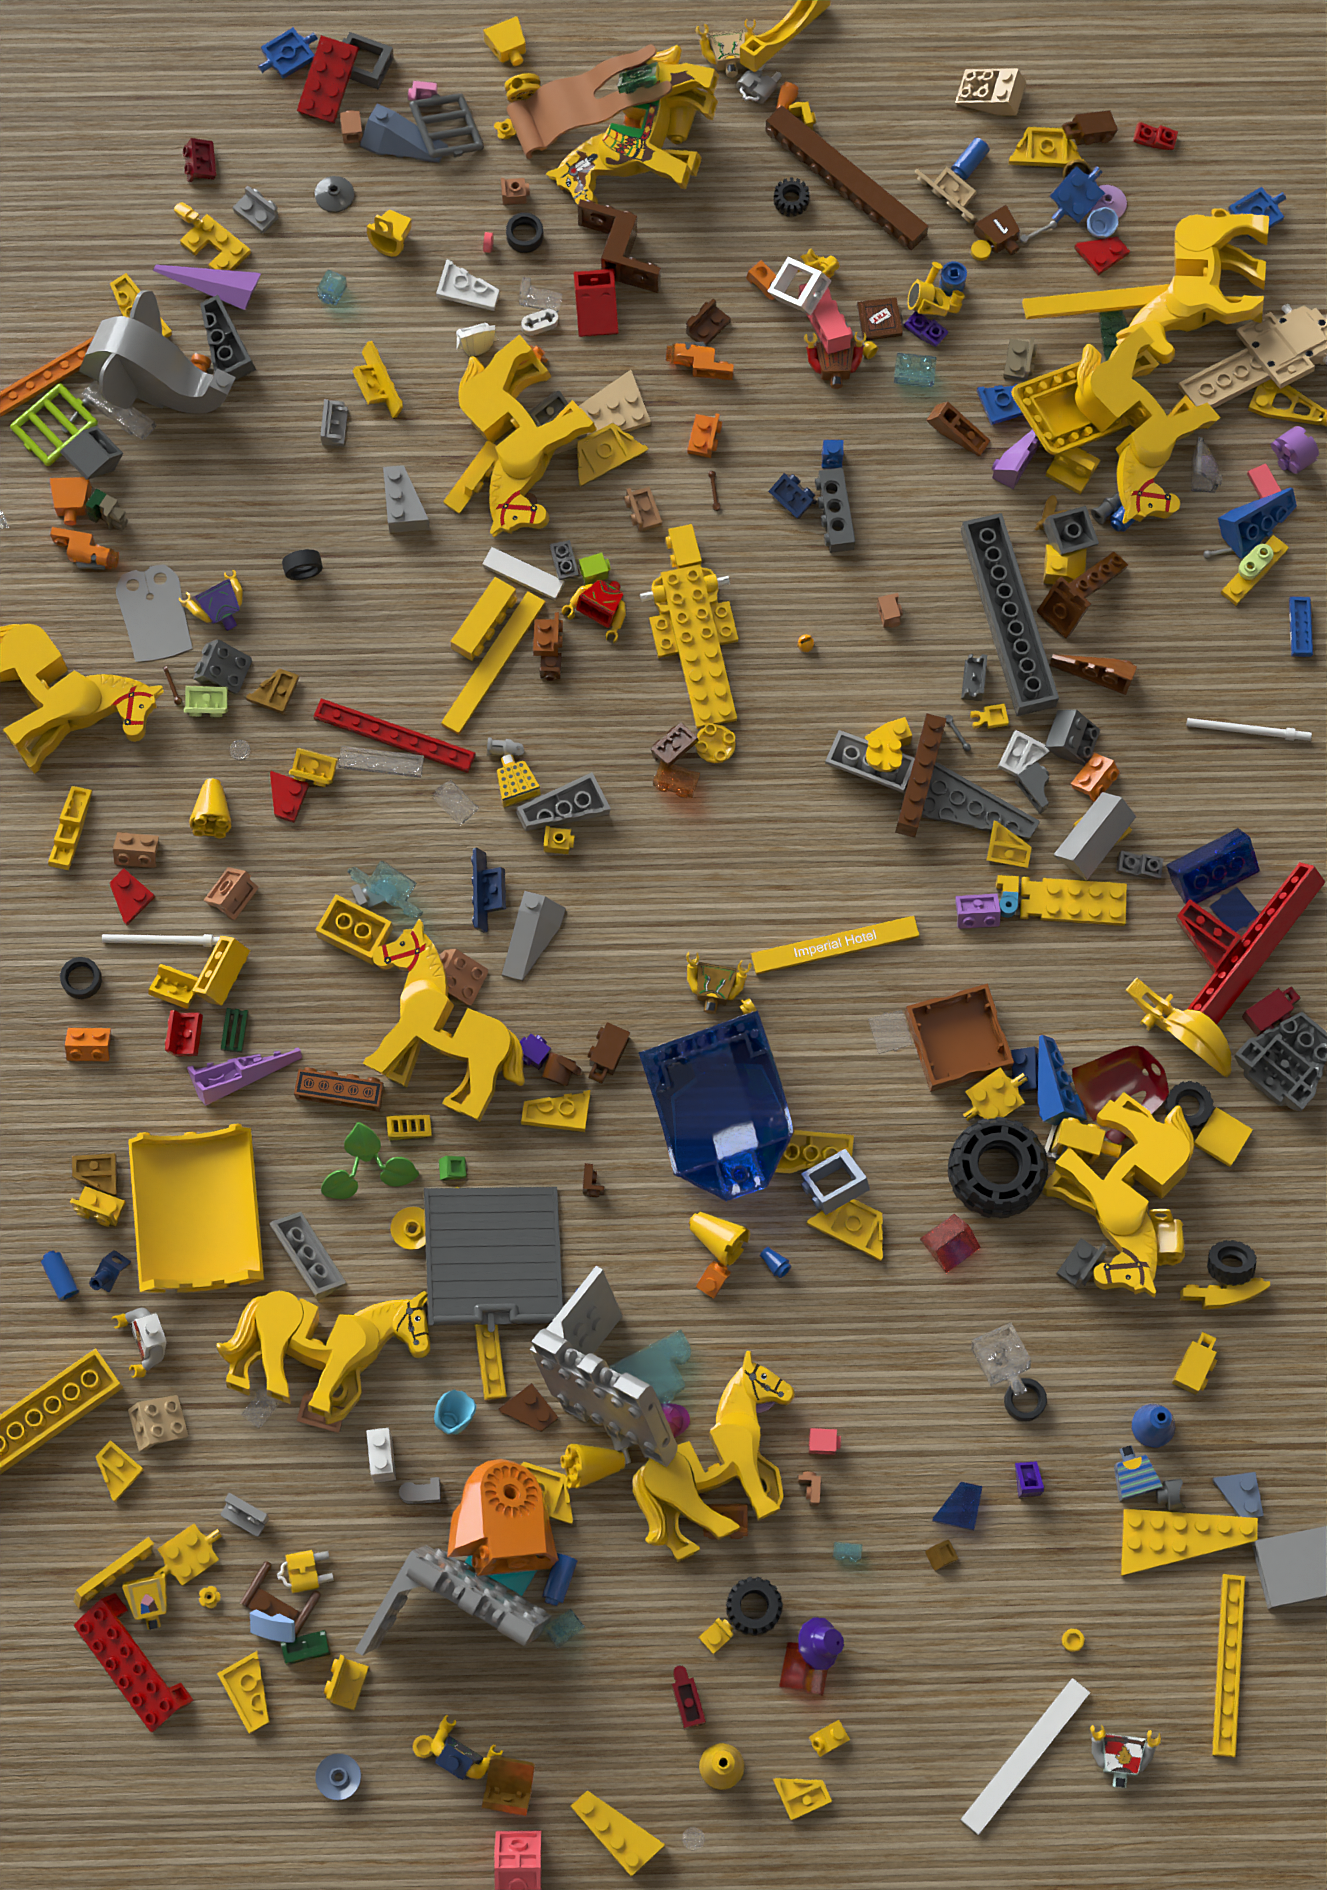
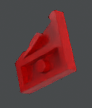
M1118 237L1080 242L1075 244L1074 247L1098 276L1129 255L1130 252Z
M124 868L109 882L126 926L155 898L151 891Z

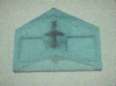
M570 1609L547 1624L543 1630L558 1649L585 1626Z

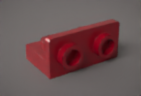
M190 138L183 147V157H185L186 162L184 173L187 175V182H192L195 177L214 180L216 177L213 141Z

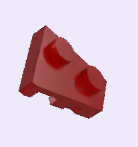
M271 771L270 779L275 817L295 823L309 788V783Z

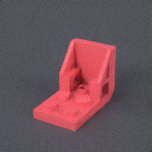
M496 1831L494 1854L495 1890H541V1831Z

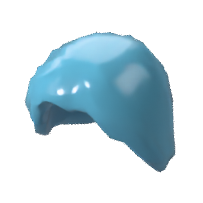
M451 1390L443 1394L435 1409V1426L446 1434H459L473 1419L472 1417L477 1408L474 1400L463 1391Z

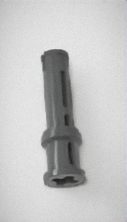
M1119 492L1112 497H1106L1099 507L1091 510L1093 518L1098 523L1103 524L1108 516L1114 514L1119 509V506L1122 504Z

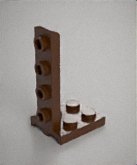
M1112 552L1070 583L1063 577H1060L1056 580L1036 612L1063 637H1069L1091 605L1086 598L1122 573L1128 567V564L1119 555Z

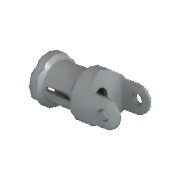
M488 737L487 756H491V754L519 756L524 753V747L521 743H514L511 739H506L505 741L492 740V738Z

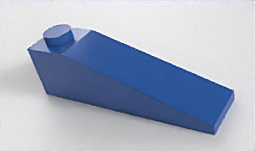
M1290 487L1235 508L1218 518L1221 536L1239 558L1243 559L1266 536L1269 537L1273 533L1272 529L1279 522L1282 523L1297 507L1294 489Z
M1041 1035L1039 1036L1038 1105L1041 1119L1043 1122L1055 1126L1067 1118H1075L1080 1122L1087 1120L1083 1103L1078 1094L1075 1095L1070 1085L1073 1082L1071 1075L1068 1076L1062 1067L1065 1062L1055 1040Z

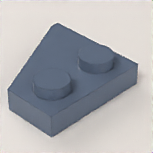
M1255 1472L1212 1479L1214 1485H1217L1225 1500L1233 1507L1238 1517L1259 1518L1264 1516Z

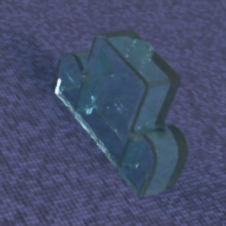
M680 1329L610 1365L609 1368L621 1375L629 1373L651 1385L659 1403L666 1404L674 1399V1395L685 1389V1382L676 1365H683L689 1361L691 1348Z

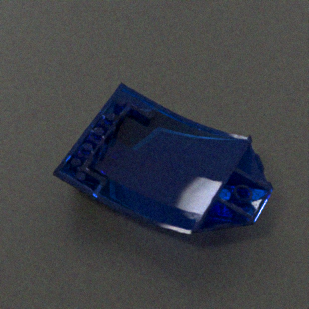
M759 1011L748 1013L639 1052L663 1129L673 1175L692 1183L724 1201H730L767 1188L791 1140L794 1129L780 1075Z

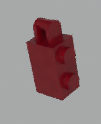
M1292 986L1284 992L1278 988L1247 1009L1242 1018L1258 1037L1264 1031L1275 1028L1274 1025L1279 1021L1283 1022L1291 1018V1012L1294 1009L1293 1004L1298 1002L1301 997ZM1286 995H1288V996L1290 997V999H1291L1290 1002H1289V1000L1286 998Z
M678 1665L673 1670L675 1683H672V1690L683 1729L686 1730L704 1725L706 1720L694 1677L689 1679L686 1668Z

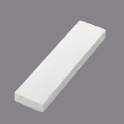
M491 547L482 564L484 568L552 600L557 599L565 584L563 580H558L557 577Z

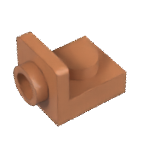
M803 1472V1475L798 1476V1482L811 1483V1486H806V1499H810L811 1506H819L821 1476H816L815 1472Z

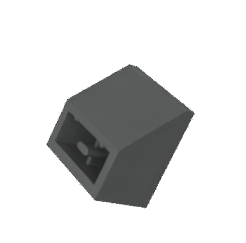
M98 426L83 430L60 452L86 480L114 471L123 455V452Z
M1057 710L1045 747L1057 757L1085 766L1091 758L1101 729L1078 710Z

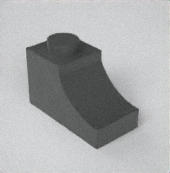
M1036 762L1019 773L1015 783L1039 814L1047 810L1049 804L1045 797L1044 786L1048 784L1050 777L1047 769Z

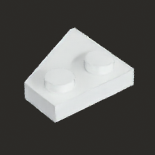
M1015 730L998 768L1016 777L1046 755L1049 750L1043 743Z

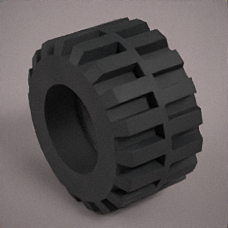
M747 1577L745 1580H740L731 1589L726 1602V1613L730 1623L735 1626L734 1628L737 1631L743 1632L742 1634H751L752 1636L763 1635L767 1631L772 1630L778 1623L783 1608L782 1597L778 1593L777 1587L770 1584L769 1580H763L761 1577ZM759 1594L766 1600L767 1612L762 1618L750 1619L743 1614L741 1602L746 1595Z

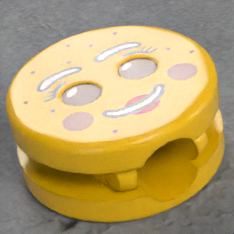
M527 73L508 79L504 84L507 100L512 103L517 100L526 101L541 87L539 76Z

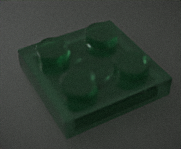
M658 62L620 73L617 84L619 94L624 92L625 94H630L641 87H653L659 78L660 68Z

